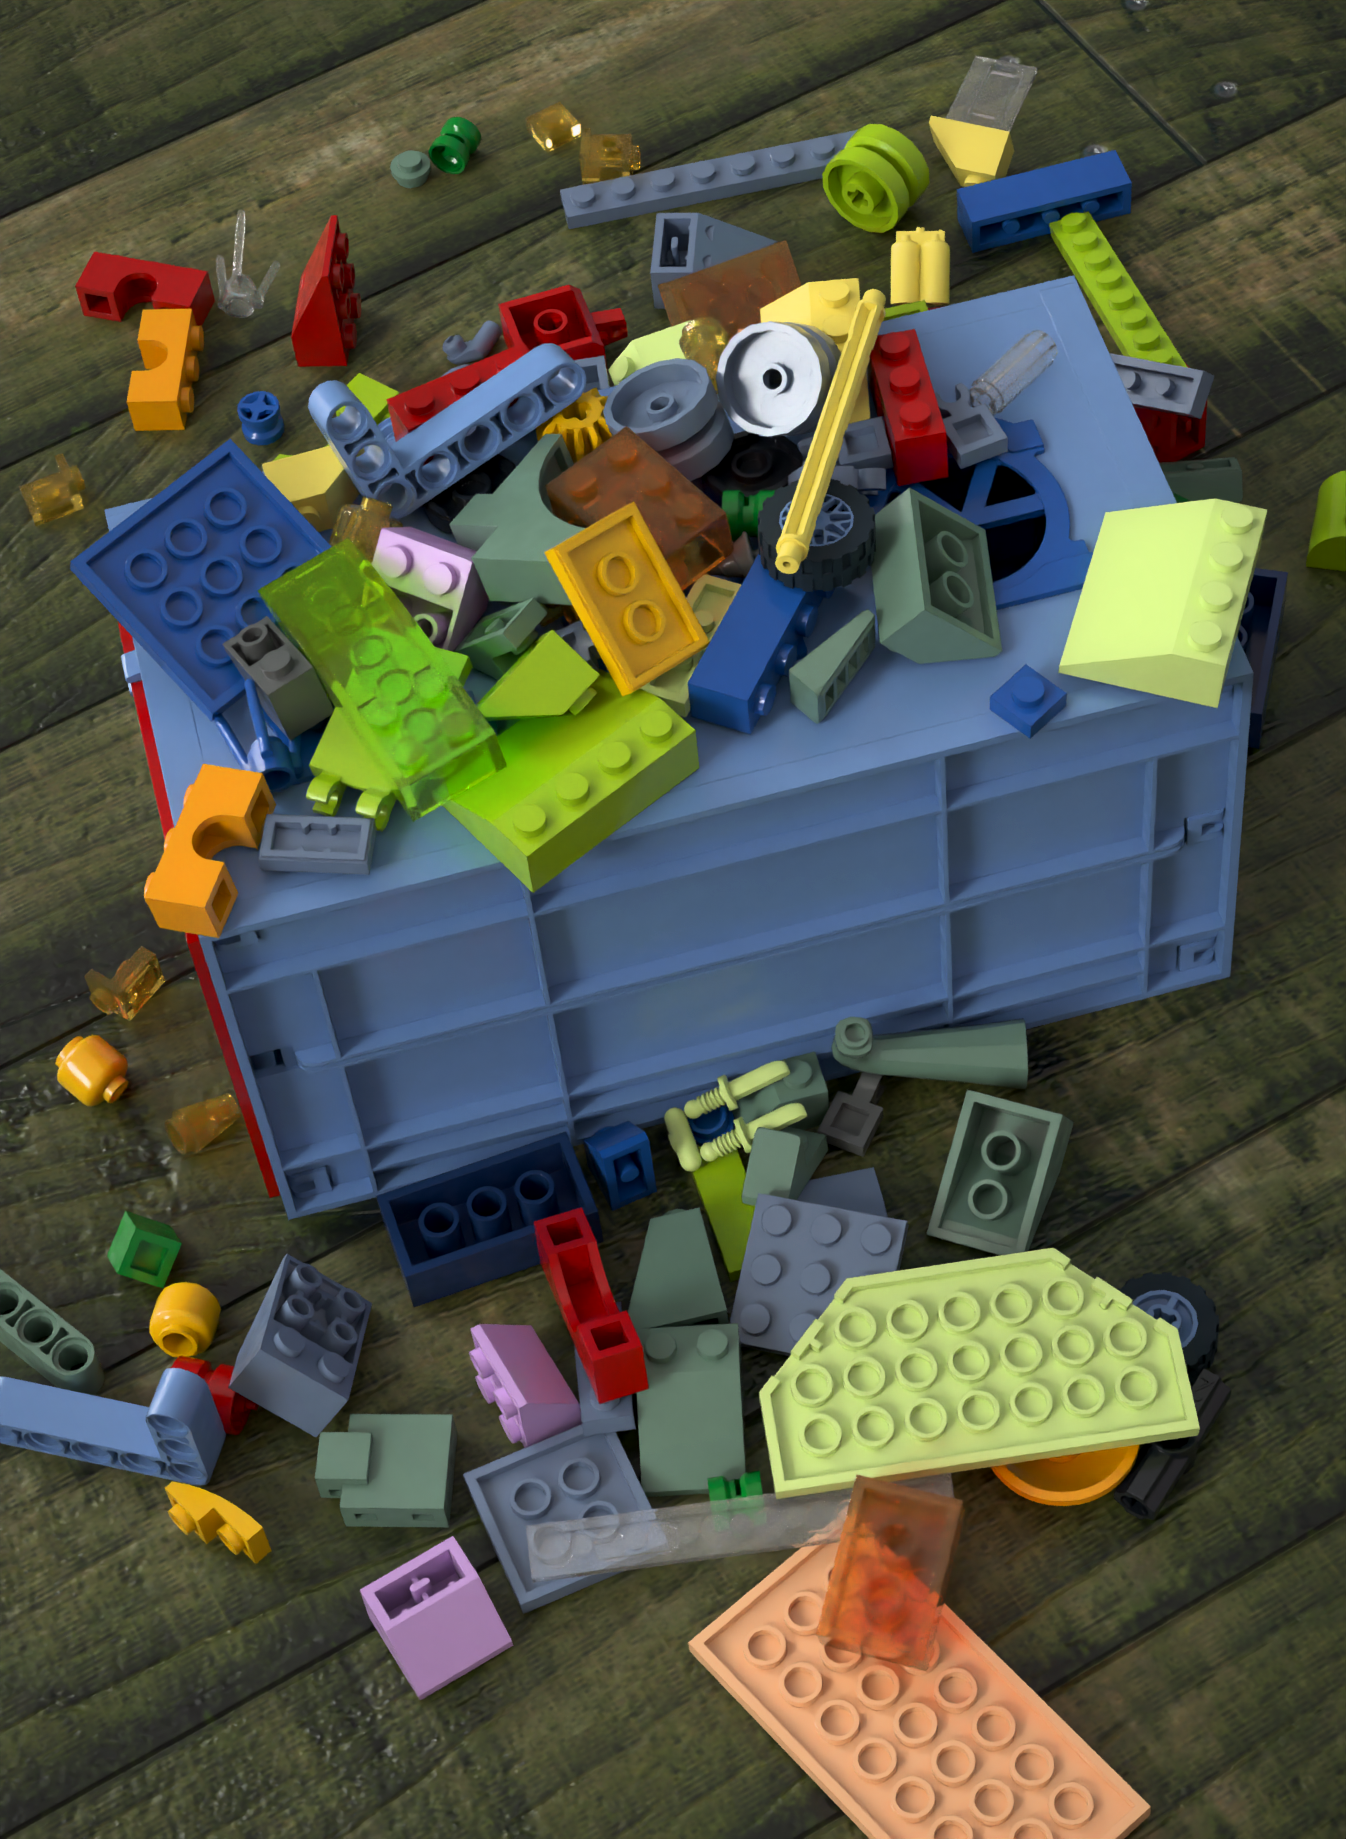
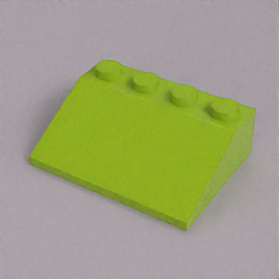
M601 669L598 671L600 676L591 684L597 691L596 695L578 714L574 715L567 710L558 717L521 719L428 787L430 794L533 893L700 768L696 730L661 698L641 688L622 697L611 675Z

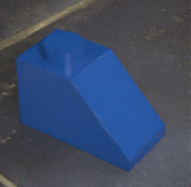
M626 1121L616 1126L601 1128L591 1137L583 1140L588 1167L612 1211L657 1192L650 1144L645 1131L630 1121Z

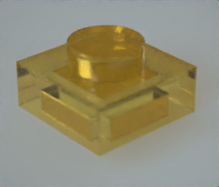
M557 102L525 118L528 132L546 152L581 136L580 123L561 102Z

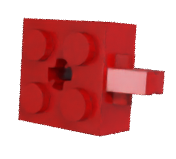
M569 284L498 304L504 341L508 349L525 343L531 351L544 343H553L560 346L573 360L604 356L606 363L604 347L628 337L627 323L621 308L590 313L581 290Z

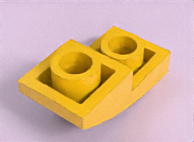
M172 1481L165 1487L172 1508L168 1510V1514L184 1534L189 1535L194 1531L206 1544L218 1535L231 1552L237 1555L243 1551L255 1564L272 1551L263 1527L233 1503L214 1493L189 1484Z

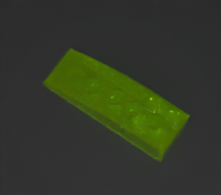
M349 538L257 590L291 643L314 667L327 696L413 822L507 767L496 733L415 619Z

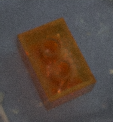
M786 240L769 244L658 284L671 326L687 321L696 322L707 348L727 344L733 336L738 334V329H745L749 325L761 323V308L801 287Z
M627 426L545 485L554 516L564 522L582 528H587L623 506L635 502L682 591L730 556L734 551L726 512Z
M856 1474L816 1631L821 1645L923 1671L928 1670L966 1515L963 1500Z

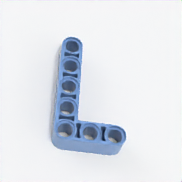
M544 343L526 353L391 446L369 410L342 382L333 380L319 384L310 395L308 409L361 496L377 514L380 512L399 520L575 402L584 392L587 378L585 371L560 346L553 343ZM561 369L559 374L555 378L551 379L552 375L557 370ZM518 398L517 402L512 407L508 408L510 403L514 399ZM346 406L342 414L332 418L339 408ZM477 426L471 435L465 437L471 428ZM369 445L367 451L364 454L356 457L358 452L363 447ZM434 455L433 459L428 464L423 466L424 462L430 456ZM392 484L387 492L380 495L386 486Z
M167 1368L162 1373L150 1407L24 1380L0 1377L1 1444L192 1485H206L210 1482L226 1439V1432L208 1384L199 1375L181 1368Z

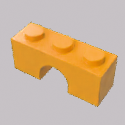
M192 309L143 310L137 341L145 369L151 370L132 371L127 405L134 430H185L187 413H192L194 410L192 382H196L199 379L197 351H203L204 348L202 326H196Z
M203 764L195 783L190 784L185 792L184 808L175 828H171L166 835L164 853L157 869L146 880L144 898L159 928L220 938L238 896V891L225 863L211 859L219 851L232 846L258 849L263 836L266 814H273L276 803L263 773Z

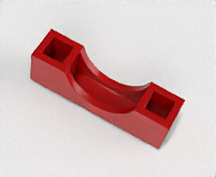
M582 1207L534 1221L541 1266L599 1404L649 1389L643 1346L627 1310L620 1312L616 1305L602 1265L597 1241Z

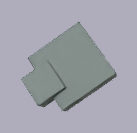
M350 1414L348 1432H320L315 1481L321 1498H341L340 1511L346 1526L449 1528L458 1437L453 1415Z

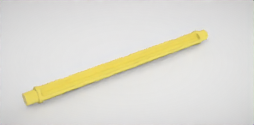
M867 290L864 293L863 299L856 305L848 332L849 335L844 344L781 536L776 545L778 555L775 565L782 573H796L801 561L808 555L809 545L816 527V520L820 514L841 450L843 437L848 428L865 376L870 353L874 348L881 323L885 317L884 305L886 298L879 290Z

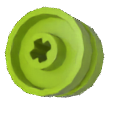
M868 124L858 129L849 139L845 148L831 159L822 173L823 188L829 202L838 213L854 226L876 233H884L893 229L905 215L908 208L913 206L924 194L930 183L929 168L922 153L902 133L883 124Z

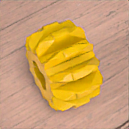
M592 388L588 392L582 393L575 402L535 428L537 440L539 441L545 434H562L574 465H578L582 472L586 464L589 463L603 466L605 457L616 455L618 450V444L613 439L603 413L608 396H601L597 388Z

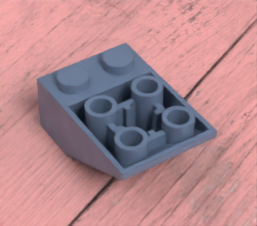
M657 213L650 272L654 308H763L781 297L784 244L701 213Z
M286 1254L238 1353L228 1388L312 1436L317 1437L349 1400L372 1303L361 1297L356 1291L345 1288L321 1274L313 1266L302 1263Z

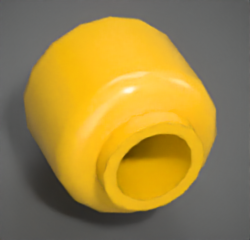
M90 1035L86 1038L82 1036L73 1038L63 1048L55 1062L56 1066L59 1067L57 1073L58 1082L86 1106H96L104 1100L110 1104L115 1102L123 1094L129 1083L124 1078L128 1069L127 1059L98 1035Z
M180 1282L169 1285L163 1289L157 1298L150 1319L149 1332L160 1349L172 1357L178 1358L181 1355L188 1357L196 1356L205 1352L213 1342L220 1319L221 1306L218 1299L207 1288L199 1284Z

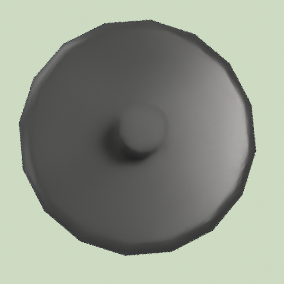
M743 531L736 541L727 546L716 558H712L709 564L700 559L690 561L685 568V578L691 585H694L700 573L710 576H725L726 578H745L759 554V549H753L748 533Z

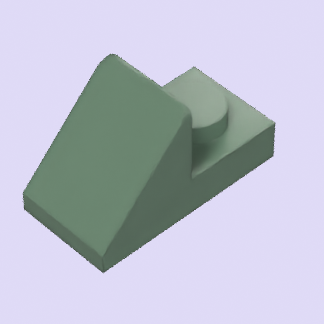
M533 597L482 617L453 652L469 656L473 668L499 680L534 643L538 636V632L534 628L546 616L547 612Z
M758 1127L753 1138L742 1191V1202L756 1206L758 1193L797 1200L828 1151L826 1135L785 1127L779 1131Z

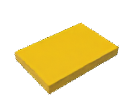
M635 502L623 506L544 552L622 697L633 693L709 645V639Z

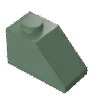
M811 1052L780 1060L787 1063L790 1074L737 1100L738 1108L732 1110L735 1119L742 1117L744 1123L747 1124L787 1104L801 1103L806 1110L807 1116L788 1127L805 1130L820 1126L829 1109V1097L816 1053Z

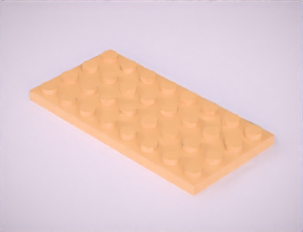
M849 1509L845 1510L688 1642L689 1650L695 1658L869 1839H1125L1151 1814V1806Z

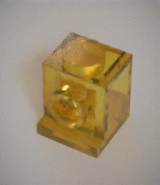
M583 128L579 154L583 185L633 175V170H640V145H633L632 134H592L591 128Z

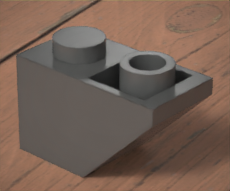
M268 616L255 624L245 627L239 634L223 643L227 654L244 680L252 679L255 682L261 706L290 741L333 714L332 704L314 667Z

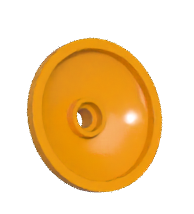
M1140 1444L993 1466L991 1469L1008 1488L1026 1499L1053 1506L1080 1505L1108 1494L1126 1478L1135 1464Z

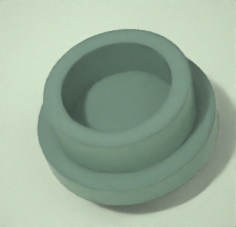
M410 150L397 155L392 160L390 169L393 178L397 180L399 185L405 188H416L427 181L431 171V164L427 155L419 151Z

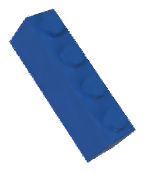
M1116 150L959 188L957 189V219L971 251L974 253L1050 234L1049 223L1061 220L1070 213L1089 211L1095 222L1130 214L1132 182Z
M758 554L688 681L691 717L751 734L760 716H767L770 713L775 701L778 682L782 676H789V669L795 665L797 647L802 637H810L816 625L818 607L823 598L829 599L833 595L835 588L832 591L823 592V590L806 592L800 588L794 587L792 589L784 586L783 582L780 580L776 581L769 575L767 568H763L760 555Z

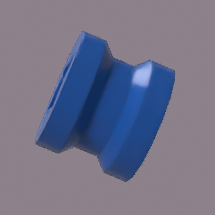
M256 391L247 394L240 400L237 412L242 422L243 435L248 442L258 446L268 445L281 438L285 425L280 414V404L276 396L269 392Z

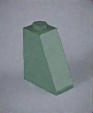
M700 1207L690 1210L675 1209L666 1212L660 1217L650 1219L628 1309V1314L635 1329L729 1324L727 1308Z

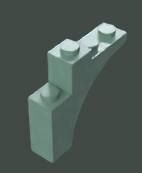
M545 434L493 494H475L449 524L457 544L477 551L471 559L490 601L523 602L534 597L538 603L572 605L544 553L585 529L558 518L560 504L579 477L562 434Z

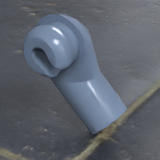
M486 321L472 340L464 342L460 335L448 337L442 346L443 351L448 355L447 360L453 364L461 365L484 359L502 335V329L495 322Z

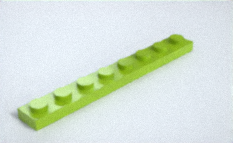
M1089 211L1070 213L1061 220L1049 223L1053 241L1123 356L1187 367Z

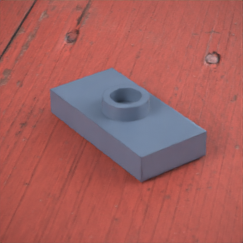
M266 814L258 858L261 870L370 875L377 831L375 819Z

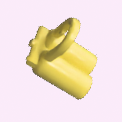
M917 227L916 231H896V242L891 246L890 304L899 306L925 300L927 306L949 305L950 246L945 242V231H925L924 227Z

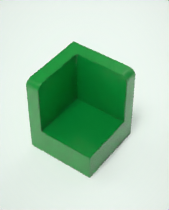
M125 1211L107 1257L117 1274L164 1288L182 1242L171 1226Z

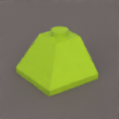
M550 630L537 638L467 715L474 722L558 717L567 710L576 715L596 695L597 691L591 684L600 674L554 630Z

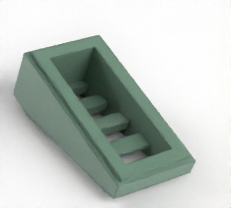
M868 609L862 611L789 669L791 703L816 724L820 723L828 714L875 648V615Z

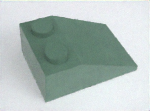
M967 1089L926 1235L996 1255L1027 1252L1060 1173L1074 1122L1062 1114Z
M738 1323L635 1329L643 1346L649 1389L637 1392L641 1486L646 1497L709 1494L707 1478L724 1476L728 1480L739 1479L746 1472L742 1349Z

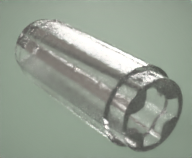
M1033 330L1031 333L1025 334L973 382L972 387L969 389L971 406L974 408L985 403L993 416L1001 413L1053 364V360L1058 354L1057 346L1053 339L1040 330Z

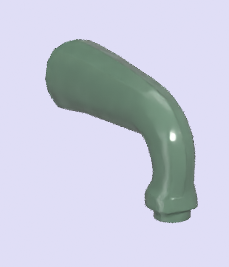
M848 1017L840 1020L836 1025L835 1036L831 1046L833 1056L843 1066L853 1070L878 1075L974 1083L1023 1090L1027 1087L1028 1054L1024 1018L970 1026L887 1034H873L869 1021L861 1017Z

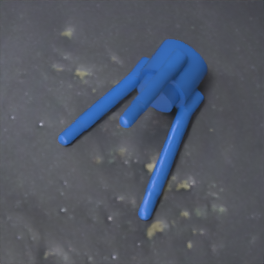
M247 679L244 682L257 737V740L251 744L248 756L222 713L214 718V722L241 770L263 773L270 792H280L289 788L296 779L295 775L301 774L304 771L300 757L302 734L291 741L289 740V747L282 743L280 738L269 736L255 682L252 679Z

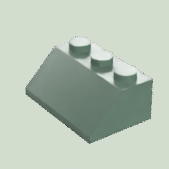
M909 487L875 514L876 552H874V561L871 569L880 644L918 664L997 656L1002 652L986 531Z

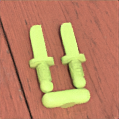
M779 1060L767 1063L728 1082L726 1075H722L717 1078L720 1085L719 1088L716 1087L714 1090H710V1092L707 1091L705 1094L697 1096L696 1100H689L684 1106V1111L676 1107L666 1111L664 1121L669 1132L668 1138L684 1170L696 1171L702 1164V1158L705 1161H714L718 1156L723 1157L724 1154L727 1155L729 1152H733V1149L741 1148L742 1145L745 1153H750L754 1134L758 1127L779 1131L807 1116L806 1110L801 1103H791L747 1124L744 1123L742 1117L733 1120L736 1127L735 1130H731V1133L726 1132V1134H722V1137L714 1138L712 1142L704 1143L699 1152L686 1116L696 1119L703 1113L708 1114V1111L712 1112V1109L716 1110L717 1107L720 1108L721 1105L724 1106L726 1103L729 1111L738 1108L737 1100L788 1076L790 1070L785 1061Z

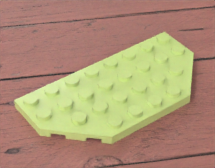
M1055 1248L846 1278L834 1294L833 1301L819 1319L813 1321L793 1347L791 1355L775 1376L769 1378L759 1391L776 1499L1198 1436L1200 1426L1178 1329L1160 1317L1156 1320L1132 1304L1133 1299L1099 1277L1094 1279L1070 1263V1258Z

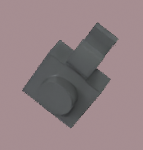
M862 1072L852 1096L837 1091L818 1129L819 1134L826 1135L827 1144L864 1157L884 1117L883 1108L877 1106L884 1092V1086L880 1085L884 1075Z

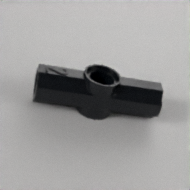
M1191 1369L1188 1373L1200 1426L1198 1436L1174 1439L1184 1444V1446L1179 1448L1166 1447L1162 1444L1164 1441L1145 1443L1139 1451L1131 1471L1114 1491V1500L1120 1503L1127 1513L1141 1520H1155L1181 1476L1188 1473L1194 1466L1197 1450L1231 1397V1389L1223 1383L1218 1375L1206 1369Z

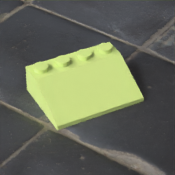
M1214 498L1105 512L1058 673L1218 708L1260 551L1267 509Z

